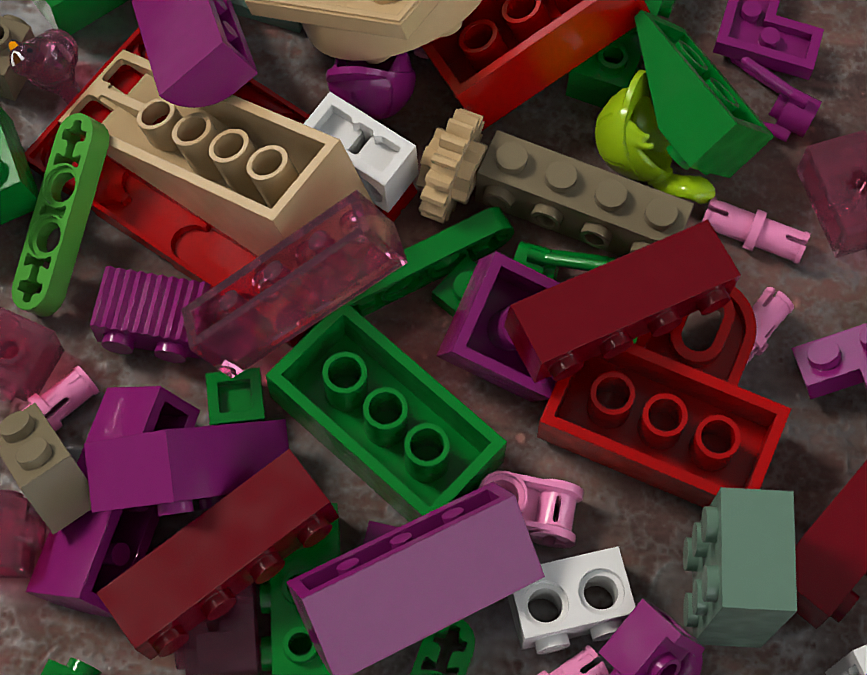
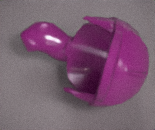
M408 52L391 56L379 64L352 60L346 64V60L335 58L333 68L328 69L326 72V80L330 92L376 121H380L394 116L407 104L414 92L416 71L412 67L411 57Z

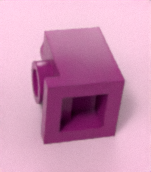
M642 599L598 653L614 667L609 675H677L681 668V661L689 652L699 657L706 648L669 614Z

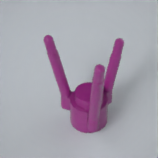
M743 57L741 61L730 58L733 64L779 94L768 114L777 119L776 123L763 122L770 132L784 142L787 141L791 132L803 138L822 101L793 88L749 57Z

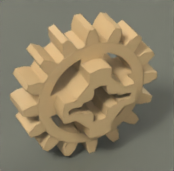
M462 108L456 109L453 118L448 120L446 130L440 127L436 129L434 137L430 144L426 146L422 155L420 173L416 182V186L423 189L420 199H422L419 207L420 215L444 224L445 221L449 220L451 212L455 211L457 202L467 204L476 185L477 172L488 149V145L480 143L483 136L481 132L485 124L483 121L484 116Z

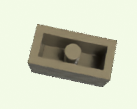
M33 403L23 411H17L7 416L0 424V456L21 491L54 535L91 510L88 479L36 403Z

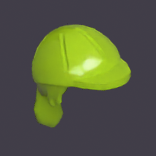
M639 70L632 78L629 87L623 88L612 96L597 117L595 141L600 156L613 171L623 177L636 181H646L654 189L678 198L689 199L701 205L708 203L715 197V188L710 181L702 176L673 173V169L670 167L672 158L666 150L670 143L658 129L646 70Z

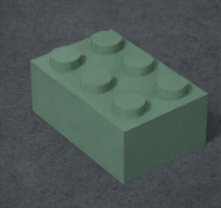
M721 487L710 506H704L701 521L694 522L692 537H685L683 547L684 571H692L693 583L692 593H685L683 620L685 627H693V637L701 645L761 648L797 612L794 491Z

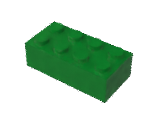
M344 300L335 306L265 375L270 397L409 522L477 490L481 481L488 474L495 472L504 462L507 441Z

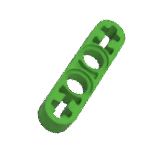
M76 113L70 115L61 123L56 133L12 285L11 293L16 306L41 317L50 316L62 306L66 297L109 147L110 137L108 129L104 124L85 114ZM73 162L78 163V167L73 166ZM71 178H75L76 183L73 194L69 199L62 202L61 191L64 184ZM59 227L61 231L60 241L54 250L48 252V237L53 230ZM44 262L50 264L49 268L43 267ZM38 287H42L40 294L36 293Z

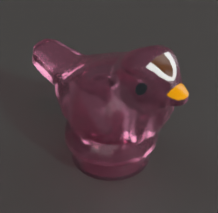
M50 29L25 42H18L16 40L9 42L10 65L16 74L24 76L26 80L41 89L58 94L67 104L82 90L75 78V66L78 62V45L69 33L60 29Z

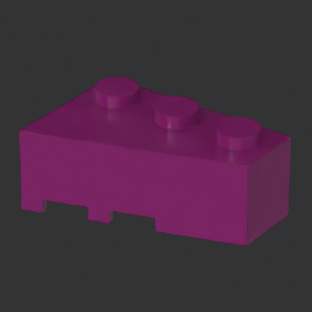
M286 419L165 429L84 443L92 513L157 504L158 516L194 511L192 499L199 500L200 510L209 509L289 449Z

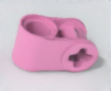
M499 470L488 474L481 481L479 488L495 482L515 495L532 542L554 548H571L575 546L576 535L572 532L576 503L581 502L584 495V490L580 486L563 480L541 479ZM555 506H556V507H557V511H556V517H555V522H554V521H553V514H554V508H555Z

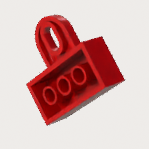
M482 0L476 9L462 21V26L456 33L447 37H439L421 47L461 107L484 116L483 121L485 124L482 129L483 131L636 26L634 17L641 10L649 13L650 11L645 0Z
M734 286L729 295L731 300L718 310L721 315V323L714 341L708 349L693 351L684 344L682 330L689 316L687 315L682 317V323L670 332L658 337H653L651 332L638 337L635 344L617 356L604 359L602 354H599L584 361V366L578 372L556 382L540 418L537 438L704 508V506H710L721 487L761 488L792 408L738 387L755 343L757 325L755 314L749 301Z

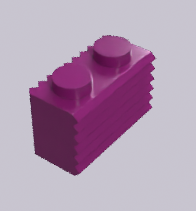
M106 266L90 322L91 330L97 342H102L101 346L114 353L132 354L134 348L154 351V355L157 358L171 363H184L187 357L202 359L215 308V298L211 284L205 281H189L185 278L178 279L174 276L167 277L163 274H147L143 271L136 272L132 269L125 270L121 267Z

